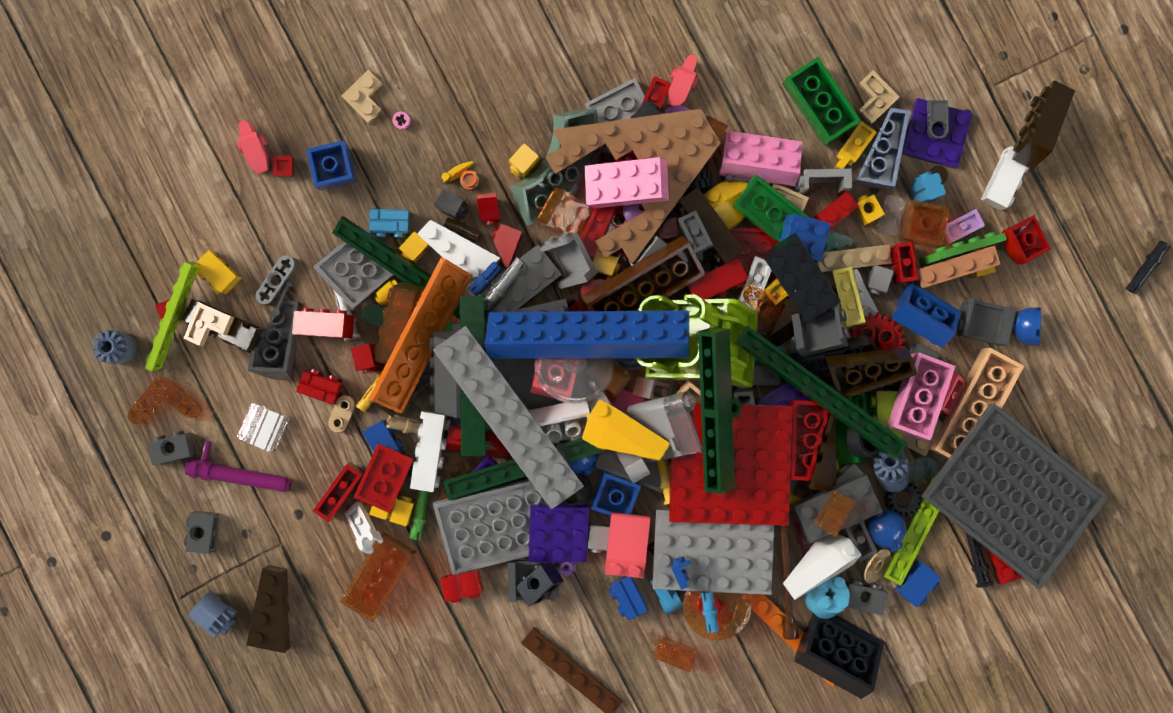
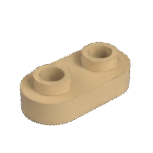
M344 395L337 399L328 421L329 428L332 431L343 432L348 428L356 408L354 398ZM344 401L348 403V407L346 409L342 407V403ZM337 419L341 421L339 427L335 425Z

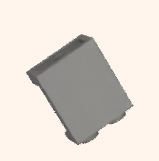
M852 169L804 170L799 175L795 190H798V193L803 195L809 189V184L836 183V195H842L852 188Z
M566 232L556 239L554 236L544 241L545 245L540 248L541 252L549 250L563 278L557 282L560 289L588 282L598 273L577 232L572 234Z

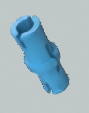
M713 591L701 592L704 609L702 610V615L705 616L707 633H710V631L711 633L718 632V609L715 608Z

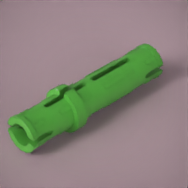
M418 490L414 515L411 517L412 526L409 539L421 540L423 525L426 523L425 514L430 494L428 491Z

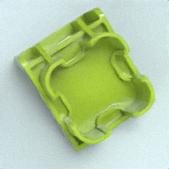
M657 295L650 296L641 303L639 311H689L690 318L689 358H636L641 365L646 367V378L652 380H700L698 331L717 327L730 329L732 385L738 388L753 387L755 358L736 345L735 341L746 326L757 332L758 313L736 299H702L697 295H684V300H670L664 296Z

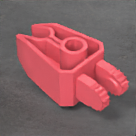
M692 54L687 56L683 67L678 66V69H673L670 79L673 81L668 91L667 105L681 106L686 101L690 89H695L699 79L696 77L697 73L694 72L697 63L696 56Z
M241 120L238 128H240L239 131L242 137L238 138L237 143L240 152L244 154L248 165L256 174L269 171L271 159L266 148L267 140L264 134L256 132L250 121Z

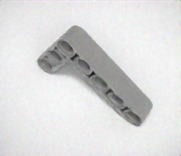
M603 390L587 399L591 411L599 399L611 405ZM615 451L633 484L651 474L641 457Z

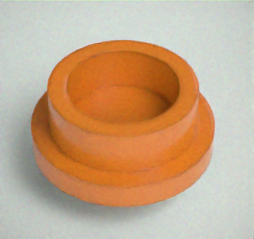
M467 170L461 174L460 183L465 189L471 190L477 187L479 177L474 171Z

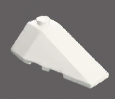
M832 533L816 540L784 581L783 585L794 600L854 565L862 554L850 539Z

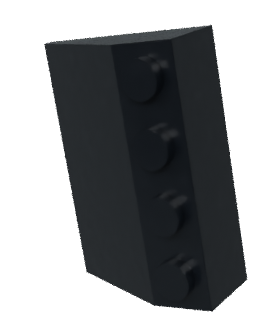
M813 613L798 645L794 662L860 699L872 693L875 689L884 642L837 615L832 618L822 619Z

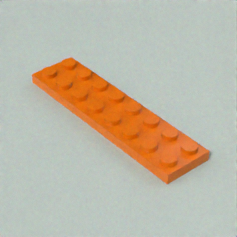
M440 258L368 398L369 400L397 413H403L433 354V350H430L429 338H433V331H444L460 301V296L463 295L473 276L472 274L447 259Z

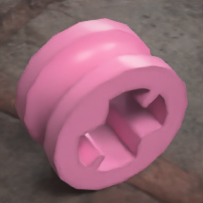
M401 111L395 113L392 119L395 127L401 130L408 128L411 122L410 117ZM404 116L406 123H402V126H400L397 118Z

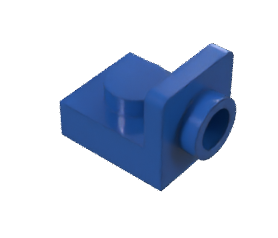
M684 556L674 559L673 564L670 565L681 590L689 587L686 581L690 580L686 570H681L682 567L691 564L688 557L684 558Z

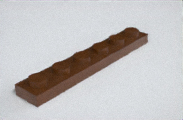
M534 627L521 641L523 646L604 713H614L621 705L622 700Z

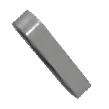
M284 255L278 259L256 292V299L259 303L270 305L275 301L285 286V282L289 280L297 267L294 258ZM290 260L289 264L291 265V267H286L283 271L284 273H286L285 276L282 273L277 272L278 269L283 270V268L285 267V265L283 264L284 261L288 262ZM274 275L281 277V283L277 286H274L271 282ZM269 285L271 288H274V289H276V290H275V291H272V290L269 291L270 288H267L266 286ZM269 291L268 296L270 298L268 300H263L264 297L262 296V293H267Z

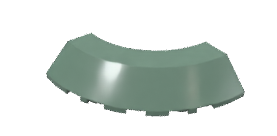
M597 108L567 111L553 115V130L598 123ZM554 132L547 155L562 147ZM592 153L555 174L545 157L541 165L530 176L511 185L514 203L526 225L545 219L550 213L560 209L562 204L574 195L579 188L578 185L583 176H585V166L591 165L589 162Z

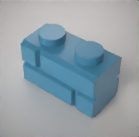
M931 171L919 175L920 177L915 178V183L910 186L912 194L915 195V203L918 206L932 202L946 193L943 184H941L942 180L939 173L932 174Z
M370 209L369 232L375 234V237L386 238V234H392L394 238H405V235L411 234V212L409 210Z

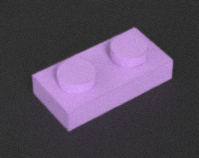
M977 209L940 228L950 244L984 227L985 224Z

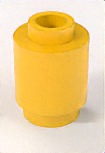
M394 279L375 291L377 296L374 298L380 306L385 305L388 307L401 297L400 294L404 291Z

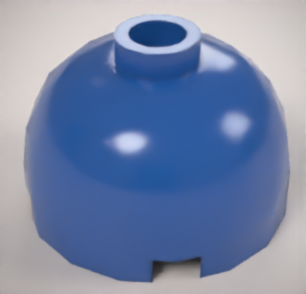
M1041 307L1025 308L1017 314L1011 332H1015L1019 342L1030 346H1040Z

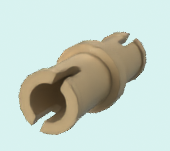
M389 416L386 427L400 430L405 434H418L421 423L412 422L408 418L404 420Z

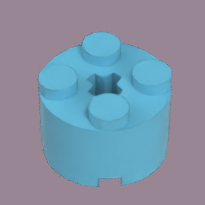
M834 576L807 592L804 599L807 608L816 614L815 616L828 619L834 617L848 606L850 594L845 580Z

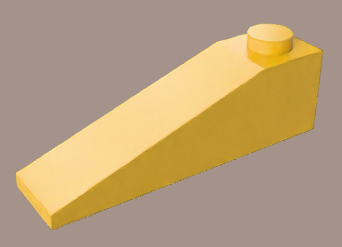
M724 181L704 194L729 230L737 226L745 218L732 205L748 182L732 181L728 183Z
M600 399L588 417L582 436L584 441L598 449L632 454L637 457L657 461L662 459L670 446L668 441Z

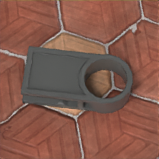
M929 100L927 102V134L933 140H940L949 131L948 100ZM933 124L942 125L944 128L942 136L933 134Z

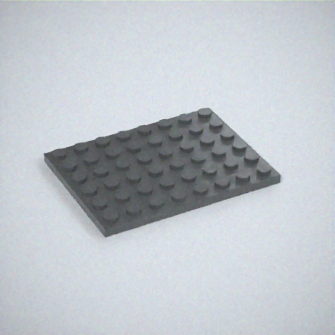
M995 403L989 404L921 496L1039 590L1108 498L1105 493Z

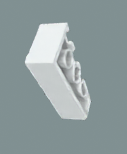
M432 220L417 233L443 258L472 274L471 284L479 277L478 274H482L492 262L499 264L502 261L498 256Z
M586 398L529 410L552 443H559L560 440L573 441L582 438L590 415Z
M430 411L421 412L420 419H423V423L420 424L418 430L420 442L417 443L415 458L417 459L413 464L410 489L434 492L435 488H439L441 477L438 476V470L443 467L444 457H441L442 449H446L447 438H444L445 430L449 431L450 419H447V415Z

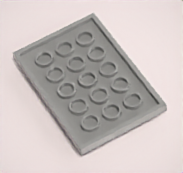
M529 479L484 489L452 500L444 499L433 502L453 575L529 556L530 504L548 505Z
M656 509L652 588L681 590L670 565L673 564L674 559L684 556V558L688 557L691 564L681 568V570H686L690 579L686 581L689 587L682 591L771 595L774 525L669 522V510Z

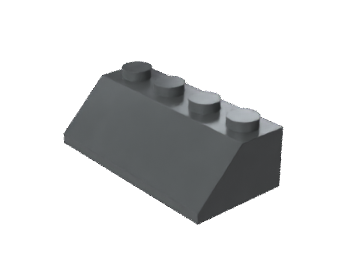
M433 331V338H429L430 350H433L457 331ZM433 351V357H430V369H433V375L430 376V387H433V394H430V406H434L436 413L460 418V386Z

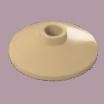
M882 549L878 551V554L866 560L864 580L867 583H874L883 575L891 559V552L889 550Z

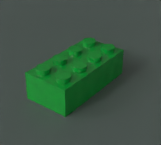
M819 57L786 77L782 83L824 147L861 121Z

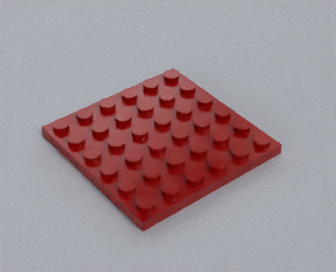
M673 403V410L676 405V411L672 415V424L684 455L673 457L670 460L669 522L789 526L793 406L741 404L739 416L733 418L735 488L723 494H716L704 491L701 403Z

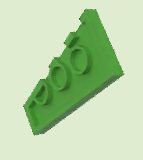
M995 231L984 235L985 239H980V236L969 239L967 244H964L963 241L954 243L950 249L947 246L935 249L936 253L920 258L919 261L921 266L927 265L935 261L1006 241L1007 238L1005 233L997 235Z

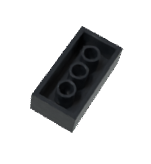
M796 232L762 254L764 260L806 323L841 302Z

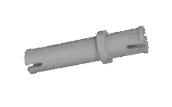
M516 257L495 285H492L491 291L484 299V301H488L489 310H492L497 301L505 296V291L527 265L520 258Z

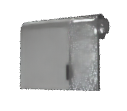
M689 391L630 405L627 408V416L670 443L661 460L703 451L689 414L694 409L696 403L694 395ZM643 458L644 463H650V462L657 461V460H652V459Z

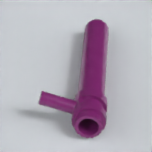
M209 441L203 442L200 459L188 460L185 467V475L196 479L200 477L202 480L207 481L213 479L280 492L290 491L292 480H289L288 477L216 465L213 462L207 461L212 443Z

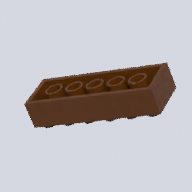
M680 236L581 297L589 311H639L641 303L646 298L657 295L667 298L706 274L690 243L683 236Z

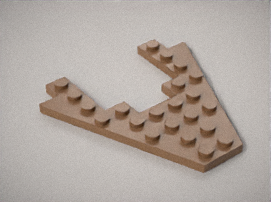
M694 109L555 129L553 132L562 147L547 155L546 159L555 174L606 144L615 160L633 151L638 160L661 157L667 161L669 201L642 203L645 209L643 213L595 241L605 258L622 248L632 264L720 145V141L702 110Z

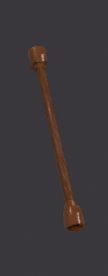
M779 525L784 583L790 575L787 526ZM783 586L786 612L785 621H782L783 638L794 640L799 638L798 622L795 621L792 613V596L786 587Z

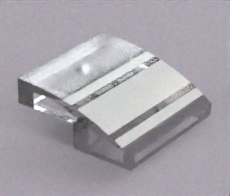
M251 402L237 438L275 453L289 417Z

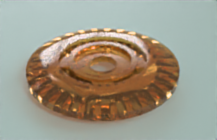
M686 591L683 600L684 615L689 626L700 636L711 640H725L737 635L746 626L752 609L750 594L713 592L714 601H722L723 609L717 613L719 631L707 633L705 616L702 615V610L698 609L701 592L703 591ZM736 601L737 607L735 610V614L732 619H729L733 612V602Z

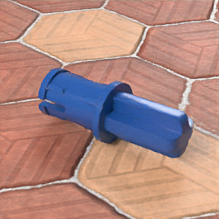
M492 262L482 274H478L479 277L468 287V290L475 296H478L488 284H491L490 281L502 268L496 262Z

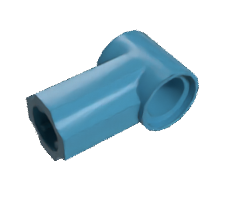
M655 589L666 615L683 607L676 591Z

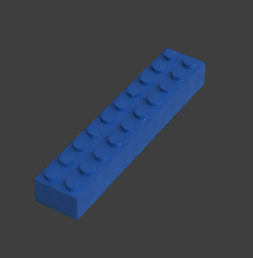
M689 311L489 312L484 345L490 359L689 358Z

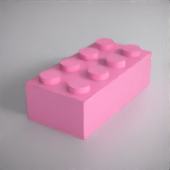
M726 130L722 143L719 175L726 176L731 174L733 177L752 179L754 175H758L765 182L795 186L801 169L802 141Z
M661 157L585 166L586 205L590 207L603 208L669 201L667 161Z
M918 352L911 354L918 375L902 380L886 427L922 441H931L956 366Z

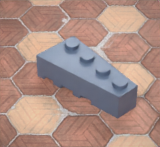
M890 108L854 184L890 191L895 188L910 115L909 110Z

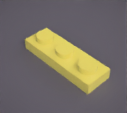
M852 266L833 270L832 276L837 296L841 301L839 303L840 308L845 310L847 316L845 327L865 324Z

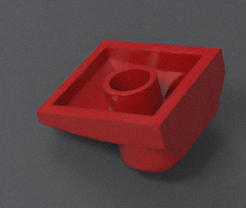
M1035 215L1002 231L1007 238L1006 241H1003V244L1011 260L1016 264H1025L1051 250Z

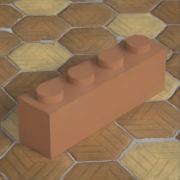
M992 246L930 265L917 271L921 287L926 288L1001 265L996 247Z

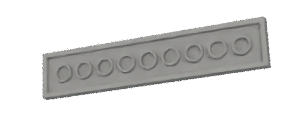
M467 326L461 328L433 349L434 353L551 509L584 487L583 483Z

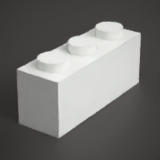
M1012 146L1003 151L980 200L1000 211L1012 205L1015 199L1013 195L1022 185L1023 180L1021 178L1029 169L1012 160L1014 155Z

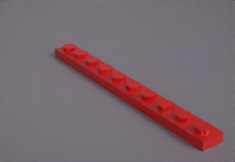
M654 76L642 104L645 100L648 103L653 102L659 107L658 111H660L671 83ZM631 151L615 162L638 159L634 152ZM616 206L594 208L581 237V241L590 258L594 257L598 249L595 241L603 237Z

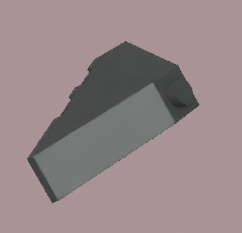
M283 301L279 310L280 316L274 317L273 314L271 315L266 330L261 333V339L251 351L248 366L249 372L273 380L292 381L297 334H292L294 311H299V301Z

